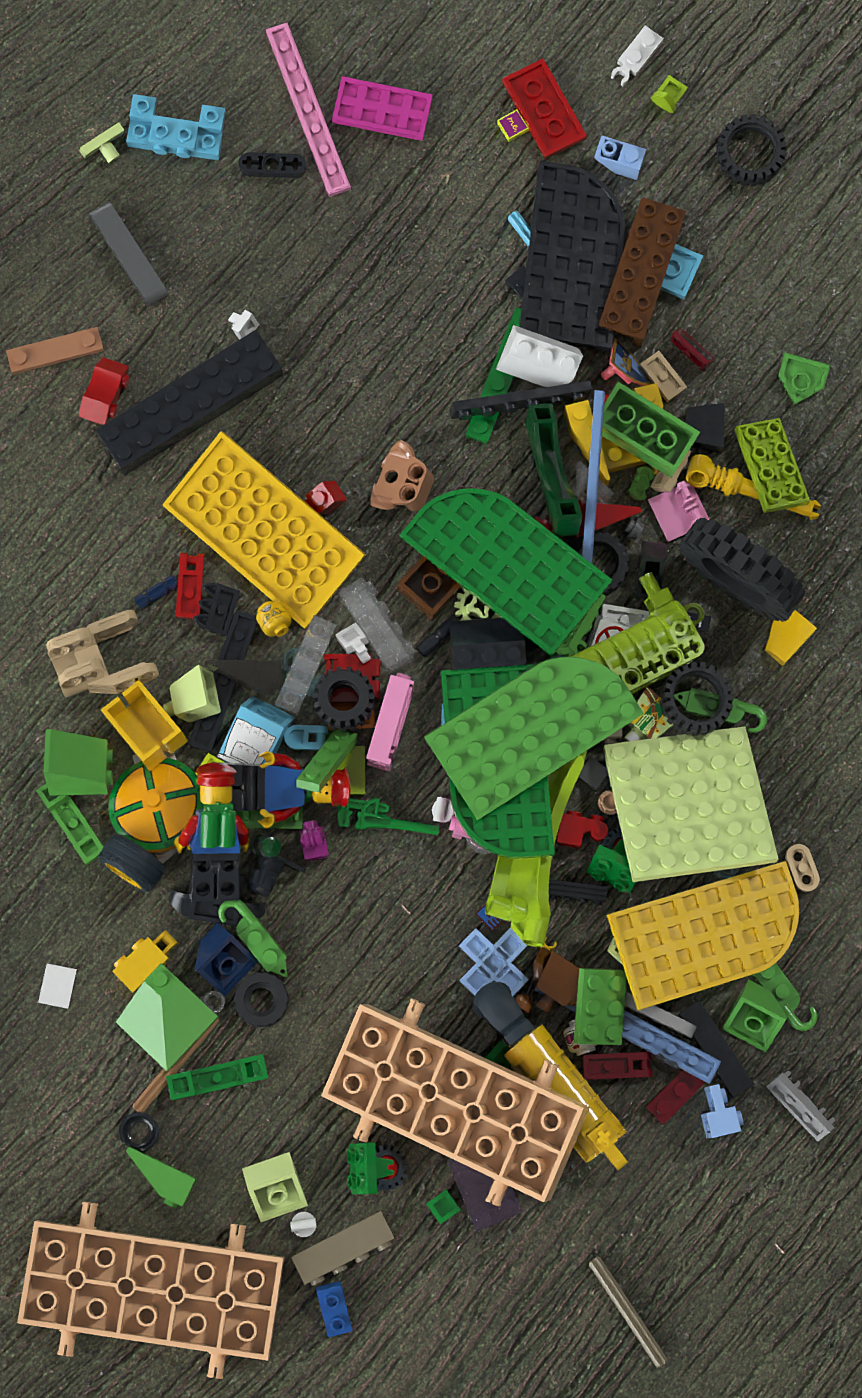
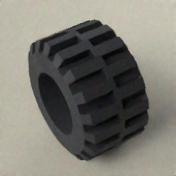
M342 666L336 667V671L328 670L327 675H322L319 678L320 682L316 683L314 687L315 692L313 693L314 707L318 718L322 719L324 725L331 726L332 730L336 731L338 728L341 729V732H346V729L351 728V731L356 730L358 725L362 727L365 724V720H369L371 717V712L375 706L373 687L369 683L367 676H363L362 672L358 669L355 672L352 670V667H347V669H342ZM339 688H350L358 694V703L348 711H339L330 704L331 694Z

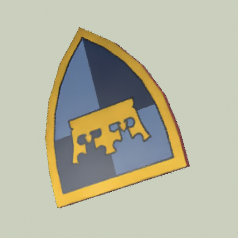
M614 338L609 362L610 366L601 373L603 379L608 380L614 374H617L627 384L633 382L641 386L650 385L647 376L639 367L640 364L619 340Z

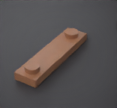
M94 327L6 350L11 372L14 375L102 352L104 349L99 329Z

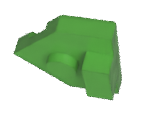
M784 353L778 377L794 405L825 387L831 365Z

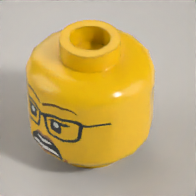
M265 602L257 610V623L267 636L281 637L289 631L288 627L292 621L291 616L280 602Z

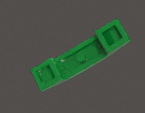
M260 1054L168 1075L166 1079L172 1101L268 1079L264 1056Z

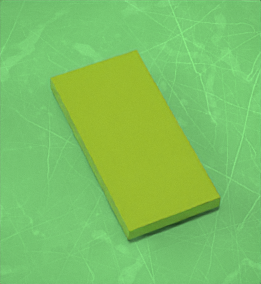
M780 418L736 426L734 431L763 512L767 513L808 505L810 499Z

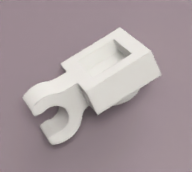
M356 623L335 634L338 642L347 654L355 651L362 663L371 659L365 647V644L368 643L367 637Z

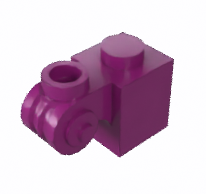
M317 821L303 823V830L299 831L305 862L329 858L323 826L319 827Z

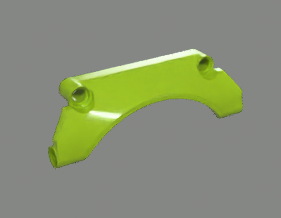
M587 750L548 775L554 844L568 799L584 766ZM498 855L489 897L485 906V914L511 921L510 928L525 945L543 947L551 916L549 875L552 856L514 859Z

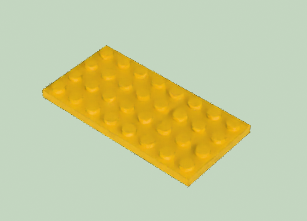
M222 431L163 503V506L267 597L273 602H280L289 615L304 629L311 624L366 556L362 550Z

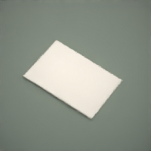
M47 964L38 1003L68 1009L77 969Z

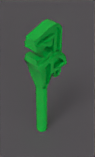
M349 798L346 807L337 806L339 827L349 828V818L353 814V811H349V809L361 810V812L357 813L358 822H356L355 830L393 828L438 835L439 833L438 825L391 819L386 815L389 811V806L380 803V798L370 799L369 801Z

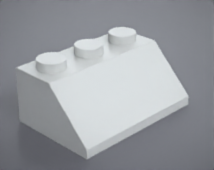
M513 325L496 370L544 387L569 384L575 377L583 355L579 348Z

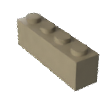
M379 1211L291 1258L304 1285L310 1282L311 1286H314L325 1280L324 1274L333 1271L335 1275L345 1270L347 1262L355 1259L356 1263L370 1257L368 1252L377 1247L378 1251H381L391 1246L390 1240L394 1239V1235L382 1211Z

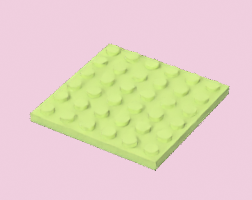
M745 726L714 730L708 734H699L698 736H692V733L688 735L683 734L604 745V756L633 882L777 862L778 855Z

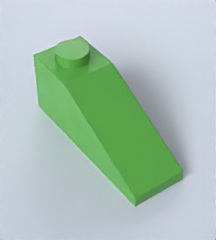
M128 1147L126 1152L159 1196L165 1198L163 1203L177 1209L178 1205L185 1206L197 1178L132 1147Z

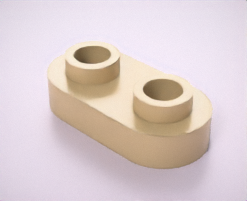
M802 844L791 846L786 852L785 859L794 884L800 891L810 892L818 886L820 881L810 850ZM794 853L801 855V861L794 860ZM803 876H808L810 878L809 884H804L802 882Z

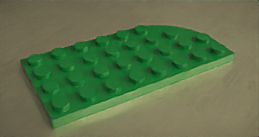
M459 489L435 497L420 509L399 535L407 544L551 656H553L612 582L610 577L508 498L484 489Z
M536 664L441 671L445 723ZM548 775L479 820L476 819L449 777L453 812L462 829L478 845L499 856L514 859L555 855Z

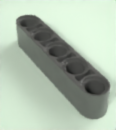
M108 201L91 211L89 215L146 305L150 307L168 296L169 294L164 284L112 204Z

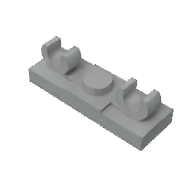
M782 1072L766 1087L818 1142L835 1128L832 1125L835 1121L834 1117L827 1120L822 1115L826 1109L823 1107L818 1110L810 1098L797 1088L800 1085V1081L798 1080L793 1084L788 1079L791 1072Z

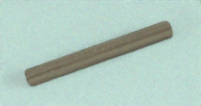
M599 1256L593 1258L589 1262V1266L655 1366L661 1367L668 1361L667 1357Z

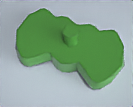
M641 466L637 468V474H635L629 489V494L634 500L642 501L646 498L645 490L649 487V481L654 478V473L650 467Z

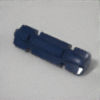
M170 575L165 579V582L162 583L161 581L146 590L145 594L141 593L134 598L136 604L140 609L147 607L149 602L153 603L168 594L170 589L171 591L176 589L178 581L174 575Z

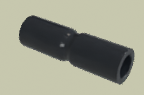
M452 615L437 627L435 632L429 634L416 646V649L423 657L429 655L443 640L450 636L449 621H457Z

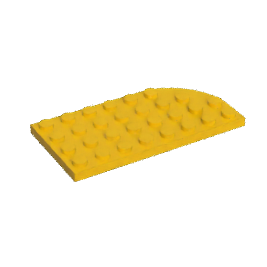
M786 861L607 915L637 1011L762 972L774 965L784 955L794 938L799 919L798 896Z

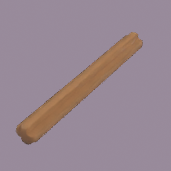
M219 1018L168 1072L164 1068L159 1072L132 1107L137 1112L144 1113L166 1087V1076L176 1074L218 1024Z

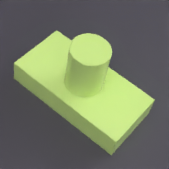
M118 122L80 147V153L84 159L100 150L108 163L116 160L120 155L111 142L124 133L123 127Z

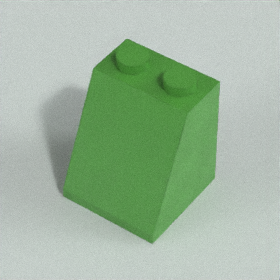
M46 729L44 776L49 795L108 794V785H113V772L109 770V763L114 762V751L109 749L108 741L106 739Z

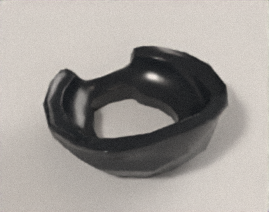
M131 1113L124 1117L119 1125L120 1140L124 1145H128L141 1152L153 1147L159 1139L158 1123L147 1113ZM138 1122L147 1124L150 1131L148 1138L142 1144H135L131 1141V1128Z

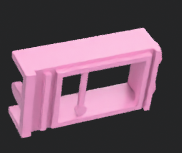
M397 673L396 676H390L367 754V766L391 771L392 760L395 757L394 753H396L414 692V681L410 680L411 677L408 675Z

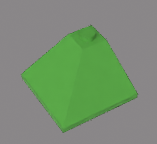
M161 963L145 979L116 1023L168 1072L219 1017Z

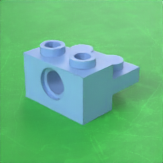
M719 1084L705 1087L704 1090L710 1112L701 1114L706 1138H715L740 1132V1126L744 1125L740 1110L736 1111L735 1106L725 1108L724 1104L728 1103L725 1089H720Z

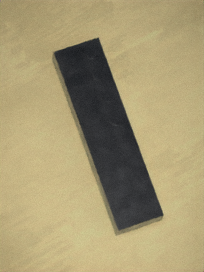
M254 330L96 429L97 435L125 476L282 377V367L258 331Z

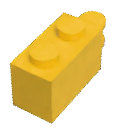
M166 930L154 941L149 937L145 940L141 938L132 946L134 951L128 957L123 955L114 964L116 968L112 972L135 994L145 979L161 963L165 966L170 961L166 955L178 942ZM161 941L167 945L163 951L157 946Z

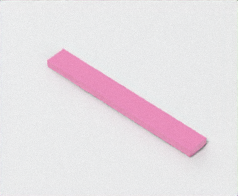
M288 23L266 29L267 37L328 196L332 197L351 190Z

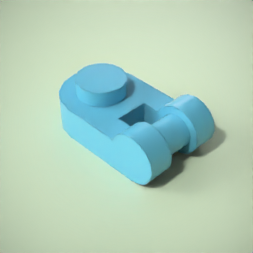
M293 725L285 732V743L293 750L319 751L325 743L328 726ZM309 734H316V742H309Z

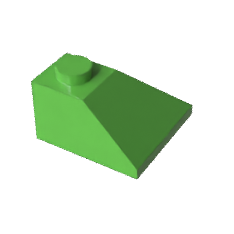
M748 979L722 1030L766 1052L786 1021L787 1016L770 990Z

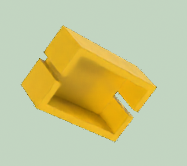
M138 680L122 692L130 706L126 708L117 696L103 707L101 711L147 769L151 771L167 758L165 755L167 751L172 754L188 740L180 728L140 680Z

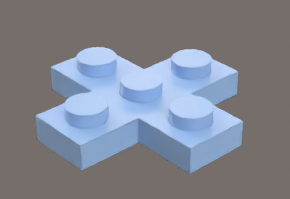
M475 928L459 947L476 964L459 981L474 996L482 986L493 981L502 982L509 986L513 997L529 979L511 962L528 945H525L511 928L494 945Z

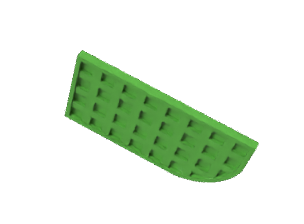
M556 657L536 664L425 735L424 738L476 819L479 820L644 713L626 684L612 670L600 663L585 658Z

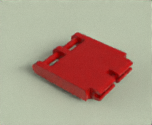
M324 654L326 675L327 671L331 669V660H333V671L337 670L336 667L341 666L342 669L352 667V670L355 672L358 669L362 672L363 676H367L369 683L372 684L374 699H380V681L372 680V677H380V659H372V654H369L371 659L362 663L357 654ZM339 688L333 692V697H330V703H358L359 698L354 690Z

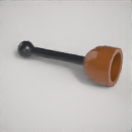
M533 977L526 992L515 998V1001L525 1014H530L533 1006L532 998L529 996L535 984Z

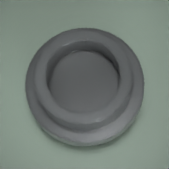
M636 517L634 520H628L624 527L627 539L632 538L636 540L645 526L641 522V518Z

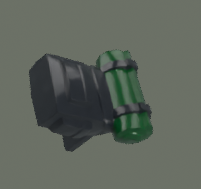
M259 834L250 839L251 851L257 856L255 865L249 869L246 882H248L247 888L263 897H269L283 865L295 871L305 873L306 869L278 855L281 851V843L276 837Z

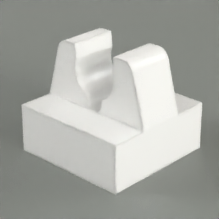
M244 310L242 315L233 312L228 319L229 322L233 323L232 330L239 340L256 330L259 326L253 314Z

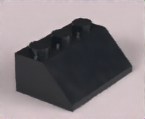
M505 619L449 621L453 670L526 665L524 634Z

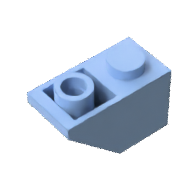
M601 135L594 158L613 173L637 180L646 149Z

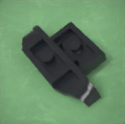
M239 874V900L246 904L256 918L264 916L266 902L255 903L242 899L246 875ZM170 888V904L189 919L237 926L243 918L236 908L229 907L224 912L226 922L223 923L219 918L218 911L224 901H217L215 895L213 901H191L188 892Z

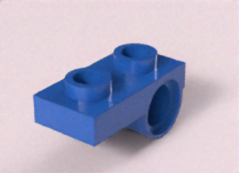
M341 1281L316 1287L328 1337L353 1331Z

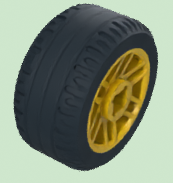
M120 834L111 836L99 853V860L105 867L143 892L152 891L165 872L164 865L155 856Z

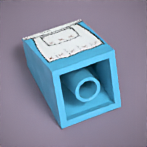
M251 696L240 706L218 757L222 758L226 763H266L263 757L258 758V755L265 751L277 753L284 740L285 732L291 727L295 717Z

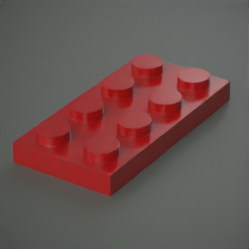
M544 58L502 78V83L529 127V131L545 160L587 139L585 131Z

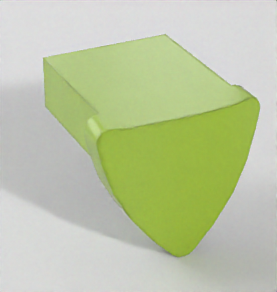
M668 75L657 92L653 93L650 98L665 111L674 113L677 104L687 92L688 87Z

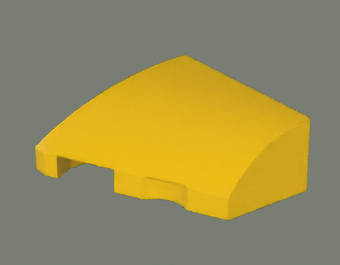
M794 610L788 620L784 622L774 620L772 622L765 651L783 666L817 628Z

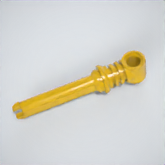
M701 454L695 455L690 459L686 481L691 486L703 488L710 484V488L714 486L716 490L721 488L725 496L739 493L759 500L753 481L744 478L742 473L738 472V468L726 471V467H722V469H720V465L714 467L715 464L708 456ZM810 500L808 505L788 508L786 510L810 517L809 519L813 520L819 517L818 513L812 512L813 508L820 510L821 505L816 500Z

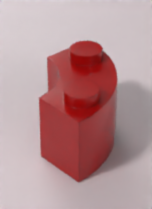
M104 357L101 358L95 365L90 384L82 397L79 417L101 425L106 424L110 418H115L118 411L117 403L122 389H126L130 381V376L127 375L129 366Z

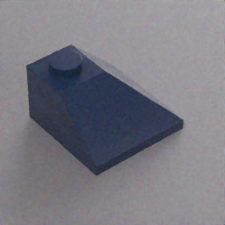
M217 922L200 941L195 970L225 997L255 966L258 960Z

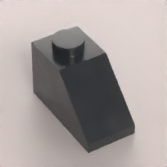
M642 541L636 597L648 598L639 578L652 572L661 589L666 561V544Z

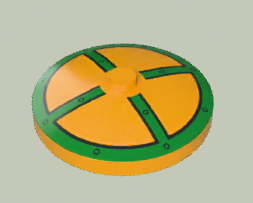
M166 758L151 771L147 769L142 761L129 767L116 781L109 798V817L117 834L132 840L149 853H161L175 849L174 840L180 836L189 819L196 815V811L204 807V804L200 801V785L197 784L198 777L185 764L171 758Z

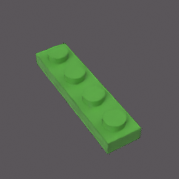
M341 729L334 730L296 779L297 788L320 793L357 744L358 733L347 730L346 732H341Z

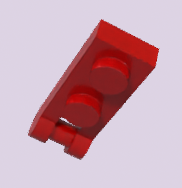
M180 553L176 618L194 619V616L201 614V606L198 601L202 600L205 554L197 553V556L188 555V553ZM196 565V570H187V566Z

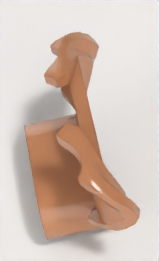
M399 440L392 446L382 462L381 467L383 469L377 484L374 483L370 505L385 510L393 509L397 505H405L410 511H418L425 505L434 482V476L423 462L415 458L413 448L407 442ZM390 472H397V480L393 483H388L386 481L387 475ZM424 473L422 477L417 479L419 474ZM415 494L413 499L408 500L411 495Z

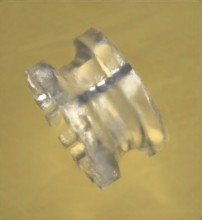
M217 991L208 992L203 999V1003L214 1013L221 1012L226 1004L224 996ZM215 995L217 999H221L219 1008L214 1009L213 1006H208L207 1001L210 996Z

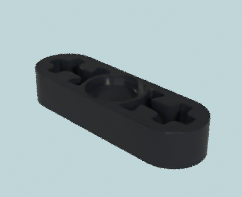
M247 152L240 156L238 162L241 173L250 177L300 178L306 172V161L299 154ZM248 160H252L254 164L251 166V169H247L245 165ZM259 160H262L263 170H259ZM276 160L279 163V167L273 171L266 168L267 162ZM283 161H286V171H283ZM294 162H298V170H293Z

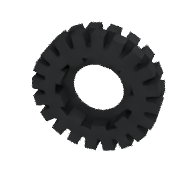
M697 519L679 543L678 548H680L679 551L682 556L686 557L685 560L691 566L697 568L696 571L703 578L710 579L709 583L718 590H725L726 595L734 601L740 600L744 607L751 611L754 609L759 615L766 618L769 616L772 620H781L782 622L788 620L805 596L806 592L802 588V583L794 578L795 574L789 568L781 566L783 563L775 556L767 555V550L758 543L753 545L750 538L740 532L737 535L733 528L725 524L721 526L712 519Z

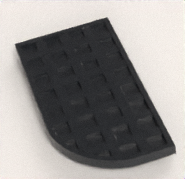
M541 160L539 162L519 327L568 345L611 351L614 331L599 327V322L623 254L625 220L621 207L611 190L599 178L582 168Z

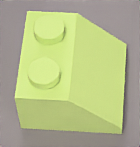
M290 1152L242 1168L247 1189L260 1222L308 1206Z

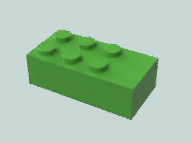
M618 382L604 403L602 436L672 478L700 432Z

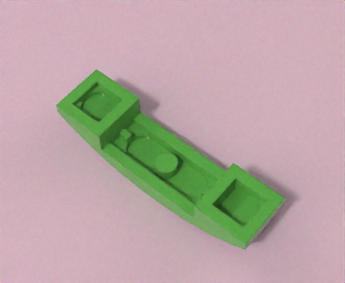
M47 784L37 789L36 792L57 820L86 866L96 860L104 846L69 795H49Z

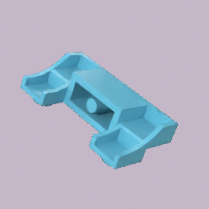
M133 94L126 140L128 147L153 150L161 155L173 153L182 158L193 156L219 160L226 113L225 108L202 105L199 122L155 115L157 104L155 97Z

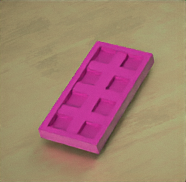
M342 76L332 123L423 141L433 95Z

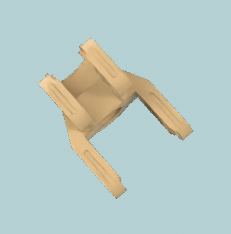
M134 610L122 611L91 623L86 628H79L55 637L46 643L48 656L54 665L58 675L57 680L65 698L85 690H89L90 693L118 694L128 689L138 680L144 684L159 675L156 664L145 662L109 675L97 643L130 631L138 623Z

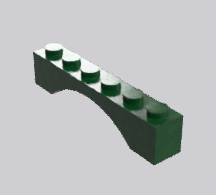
M553 404L529 405L525 424L553 533L557 537L578 535L582 514L578 499L571 491L565 476Z

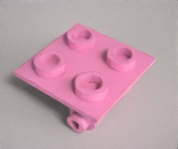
M686 481L678 483L677 487L673 488L671 492H664L648 499L668 542L685 535L697 519L706 518L709 520L694 487Z

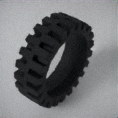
M746 114L742 115L740 119L738 117L733 119L732 123L729 122L725 129L722 130L717 143L716 159L717 163H720V170L722 172L725 171V176L728 179L730 177L733 178L732 182L737 184L740 181L743 186H746L747 183L751 184V186H756L757 183L762 185L767 180L773 179L774 175H777L786 155V141L784 142V134L780 133V127L778 125L774 126V122L771 119L766 121V117L762 115L760 118H756V114H751L750 117H747ZM745 130L757 131L764 134L771 141L773 158L765 168L746 170L737 166L732 161L729 154V143L737 133Z
M696 662L686 663L675 669L663 683L659 698H661L659 702L660 708L663 707V716L668 717L667 722L670 725L673 723L675 725L674 729L677 731L681 729L683 734L688 735L692 733V736L705 735L720 727L730 715L734 695H731L733 689L731 685L728 686L727 684L729 682L728 678L721 676L723 672L714 670L715 666L711 664L706 666L704 662L698 664ZM687 677H700L713 685L719 699L717 712L713 717L705 721H693L679 712L675 704L674 692L681 680Z

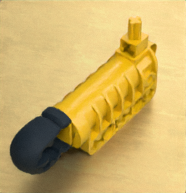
M490 982L482 986L475 995L473 1009L498 1034L503 1035V1040L511 1048L504 1054V1057L511 1064L513 1071L534 1081L538 1078L544 1060L559 1065L550 1085L552 1090L590 1107L574 1144V1149L586 1163L603 1152L619 1171L628 1162L614 1143L627 1132L615 1115L607 1109L598 1094L596 1095L587 1080L578 1072L576 1066L571 1063L564 1054V1051L559 1048L543 1024L535 1029L530 1021L523 1017V1012L512 997L509 986L502 982Z

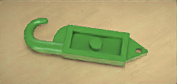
M692 687L689 691L674 694V699L685 708L686 713L711 718L717 712L719 705L718 694ZM738 699L733 700V708L725 723L736 724L741 720L744 713L747 712L757 715L760 719L757 727L748 729L749 733H758L765 728L767 716L761 707L738 701Z
M241 900L224 901L218 911L220 920L223 923L226 922L224 912L227 908H236L243 916L236 929L240 939L267 972L271 971L288 977L287 955L258 918L253 915Z
M776 963L762 972L753 974L761 986L772 992L792 1027L800 1031H807L814 1027L817 1022L815 1008H810L812 1014L810 1021L803 1023L797 1018L793 1011L800 1003L799 993Z

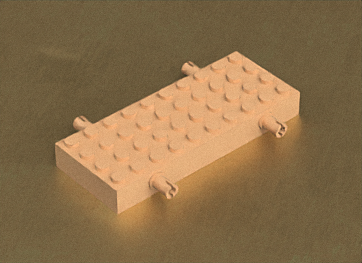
M410 999L405 1015L400 1019L369 1004H360L321 1095L362 1116L353 1137L356 1139L360 1138V1141L367 1143L376 1122L494 1179V1182L486 1197V1201L489 1203L492 1201V1204L496 1206H501L508 1186L542 1202L550 1201L590 1109L589 1106L552 1090L550 1085L559 1065L544 1060L537 1080L533 1081L419 1028L417 1022L425 1004L419 1003L418 1000Z
M82 1202L80 1223L77 1226L39 1220L34 1221L17 1323L59 1329L61 1331V1338L57 1352L58 1355H65L66 1351V1356L73 1357L76 1334L86 1333L207 1351L211 1354L207 1377L213 1378L215 1368L217 1367L216 1379H223L225 1358L228 1355L269 1360L285 1257L245 1251L243 1249L245 1225H239L238 1235H236L238 1224H230L228 1246L221 1248L96 1229L94 1224L97 1203Z

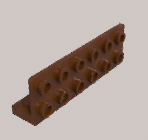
M644 197L640 200L599 322V327L633 337V346L642 347L685 218V210Z

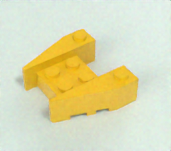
M657 383L634 388V392L663 409V402ZM586 400L566 405L564 417L570 437L576 442L583 456L589 462L592 434L590 427L593 415L589 401ZM602 436L599 479L604 487L609 486V473L647 464ZM652 467L653 473L656 475L659 470Z

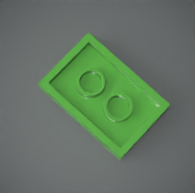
M579 968L574 1043L622 1045L627 981L625 970Z

